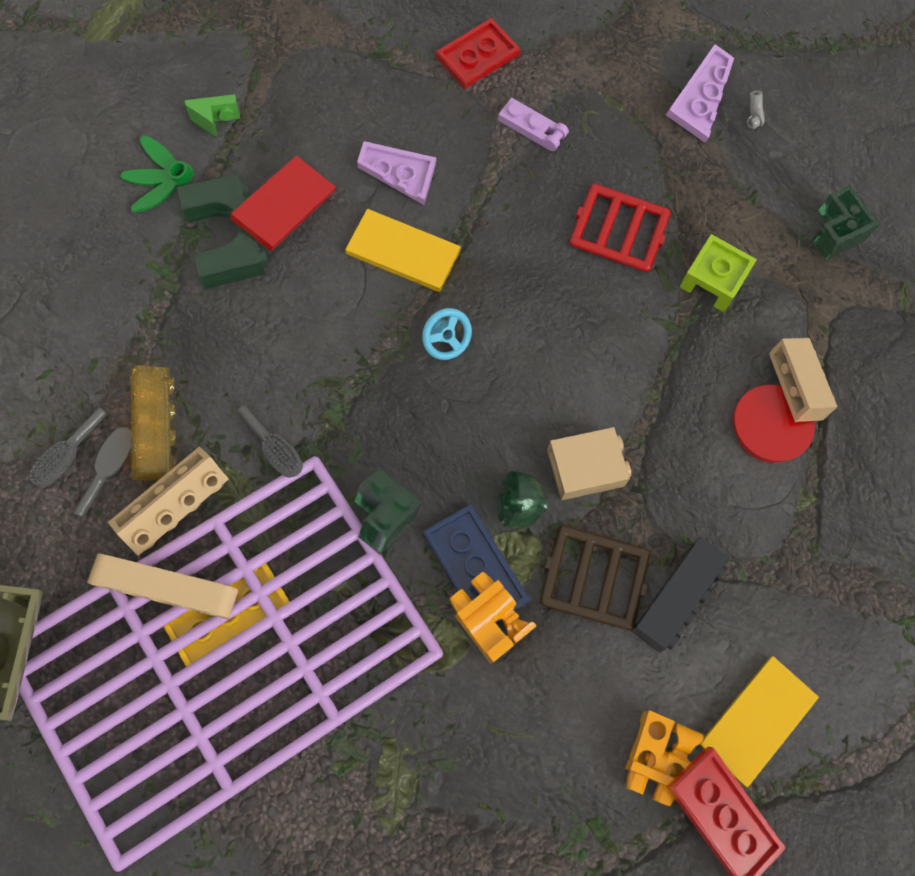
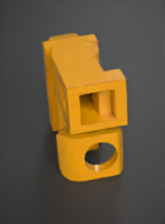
M482 572L470 582L480 594L472 601L464 590L461 589L449 600L457 612L455 618L461 623L491 664L533 630L536 624L519 620V615L514 611L516 602L513 597L503 588L504 586L499 580L494 583L487 574ZM502 619L504 622L503 624L507 630L506 636L495 623L498 620Z
M650 710L643 711L640 728L625 767L629 771L626 788L643 795L648 779L658 784L652 799L670 807L674 797L667 789V786L691 763L687 756L691 754L694 747L703 741V734L675 723V721ZM672 731L677 734L678 741L673 744L672 752H667L665 748Z

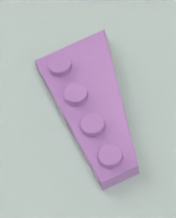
M714 45L666 114V116L703 142H706L710 136V129L715 120L716 110L721 101L722 91L727 82L734 57L717 45Z

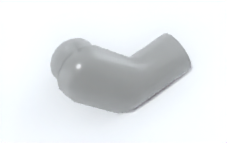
M762 91L750 93V117L747 119V125L750 129L754 130L761 128L765 122Z

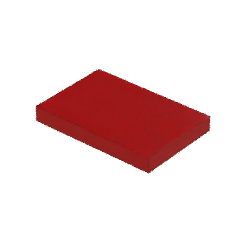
M490 18L437 50L435 57L456 81L466 89L519 56L521 49Z

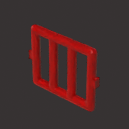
M592 184L583 206L579 207L576 214L577 222L569 243L575 248L644 272H649L652 269L658 249L664 243L666 236L663 234L671 211L668 208L602 185ZM597 195L612 201L596 243L581 239ZM622 203L635 208L620 252L605 247ZM645 212L659 216L645 258L641 260L629 254Z

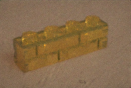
M137 365L131 373V455L133 480L158 481L176 466V456L171 455V446L175 444L176 433L175 429H170V420H173L175 415V405L170 403V394H173L174 378H169L168 367Z

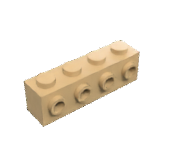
M198 447L108 523L116 534L139 556L143 551L150 549L155 544V541L167 531L175 528L178 522L188 513L195 511L207 497L220 490L222 485L229 479L203 449Z

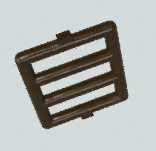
M561 525L557 529L551 557H547L544 569L547 570L540 596V604L544 607L624 630H633L641 597H644L646 594L647 585L644 582L650 559V551L643 547ZM567 538L583 542L569 601L552 597ZM594 546L611 550L597 609L580 605ZM622 553L638 558L625 617L608 613Z

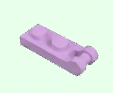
M513 98L508 101L498 114V121L550 151H555L560 145V140L564 139L569 133L566 125L553 122Z

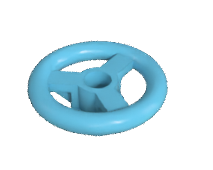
M445 308L435 312L425 323L422 332V341L426 351L432 357L440 360H449L459 356L467 348L471 340V323L463 312L454 308ZM449 316L447 321L441 319L443 317ZM458 319L464 328L461 343L455 338L454 328ZM437 341L450 344L453 350L440 352L431 343Z

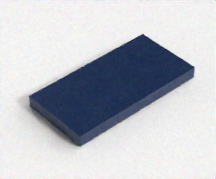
M472 504L423 531L422 534L457 592L463 589L473 601L480 594L470 582L480 573L484 572L494 583L499 580L504 586L503 588L513 597L516 602L514 611L530 602V598Z

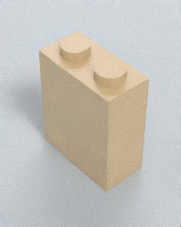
M614 427L550 441L547 452L561 500L621 488L627 484L630 479L629 477H631V468L629 462L624 461L622 455L624 449L623 441L620 435H616Z

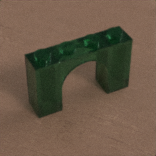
M238 173L177 187L187 223L217 216L230 218L231 213L245 202V199L250 197L246 182H240ZM240 227L237 237L228 245L194 254L199 278L204 289L265 275L263 264H267L268 260L264 248L259 249L257 242L259 241Z

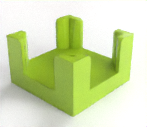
M711 234L688 270L680 288L691 293L695 285H699L718 296L714 307L725 312L757 259Z

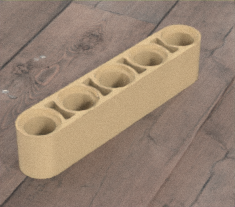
M97 554L87 581L88 584L224 619H230L238 589L231 586L104 554Z

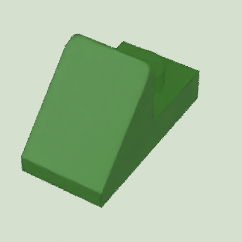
M235 94L185 100L190 120L215 137H217L216 121H229L240 118Z

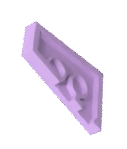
M364 141L357 165L359 169L425 205L436 166V157Z

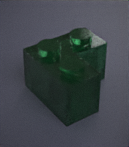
M850 184L831 193L818 210L827 223L823 224L812 240L827 260L866 241L880 223Z
M379 467L360 484L354 501L370 514L364 519L358 537L380 555L415 519L422 504L418 498Z

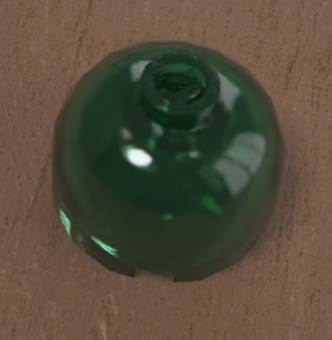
M518 471L507 473L502 482V485H507L505 493H499L497 512L499 522H504L502 526L509 528L531 526L547 509L548 498L545 496V491L540 481L534 476Z

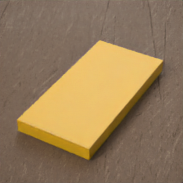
M367 209L345 251L349 256L440 292L460 253L461 246Z
M267 563L253 571L261 585L275 578ZM244 578L230 585L238 589L235 602L252 592ZM282 588L268 595L276 610L290 602ZM257 602L181 649L178 653L187 667L267 616ZM189 610L166 624L164 628L171 641L209 619L212 615Z
M771 656L704 736L699 746L703 750L707 747H714L737 781L744 788H748L814 705L819 696L774 656Z

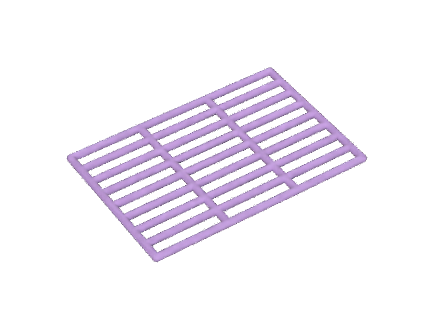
M316 456L303 462V469L299 475L291 478L281 475L136 562L154 566L210 531L215 530L222 544L177 570L176 573L192 576L229 553L237 568L214 582L230 586L239 579L244 578L252 591L234 603L230 619L257 602L267 616L173 676L164 660L229 619L212 616L157 650L149 635L189 610L173 606L143 625L135 610L151 600L136 596L129 600L125 593L96 586L36 622L33 638L109 592L118 605L115 609L27 661L19 691L114 871H122L443 656L441 647L325 466ZM314 470L321 484L232 537L224 524L225 522ZM326 493L330 495L336 505L335 508L250 560H246L239 546ZM344 517L351 528L349 532L261 585L253 572L254 570L338 518ZM358 539L367 554L276 610L268 596L269 594ZM372 563L374 564L382 578L293 635L290 633L283 621L285 618ZM386 588L390 589L397 600L395 604L310 659H306L298 646L300 643ZM402 612L406 614L413 625L412 628L328 683L321 684L313 670ZM125 617L132 630L131 633L34 692L26 677L27 675ZM271 627L274 628L282 642L191 700L186 701L178 687L179 685ZM420 636L429 652L340 711L336 709L329 697L331 694ZM139 642L147 656L146 658L53 716L47 717L40 702ZM286 652L289 653L297 666L296 668L203 728L201 727L193 713L194 711ZM153 667L161 681L160 684L62 745L54 730L56 727ZM302 677L305 679L312 691L311 694L221 753H216L208 738ZM168 693L176 707L175 710L78 772L76 771L69 758L70 754ZM317 703L320 704L328 719L232 781L224 767L226 763ZM180 720L184 721L191 736L91 799L83 784L85 781ZM198 746L206 760L204 764L106 827L98 812L99 809ZM211 773L214 774L222 788L221 790L121 855L113 840L115 836Z

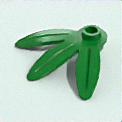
M142 136L140 142L149 157L162 167L163 170L136 169L124 171L120 175L122 180L132 184L143 186L159 185L131 206V211L135 213L159 205L172 194L177 186L188 184L194 176V170L191 165L183 161H176L163 145L148 136Z

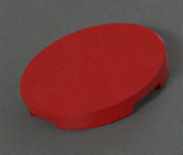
M763 385L753 388L739 400L732 416V423L740 446L752 457L766 463L773 464L774 462L794 460L805 452L814 437V421L795 422L782 386Z

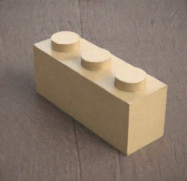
M810 338L782 339L771 350L769 355L795 422L824 420L837 408V404Z

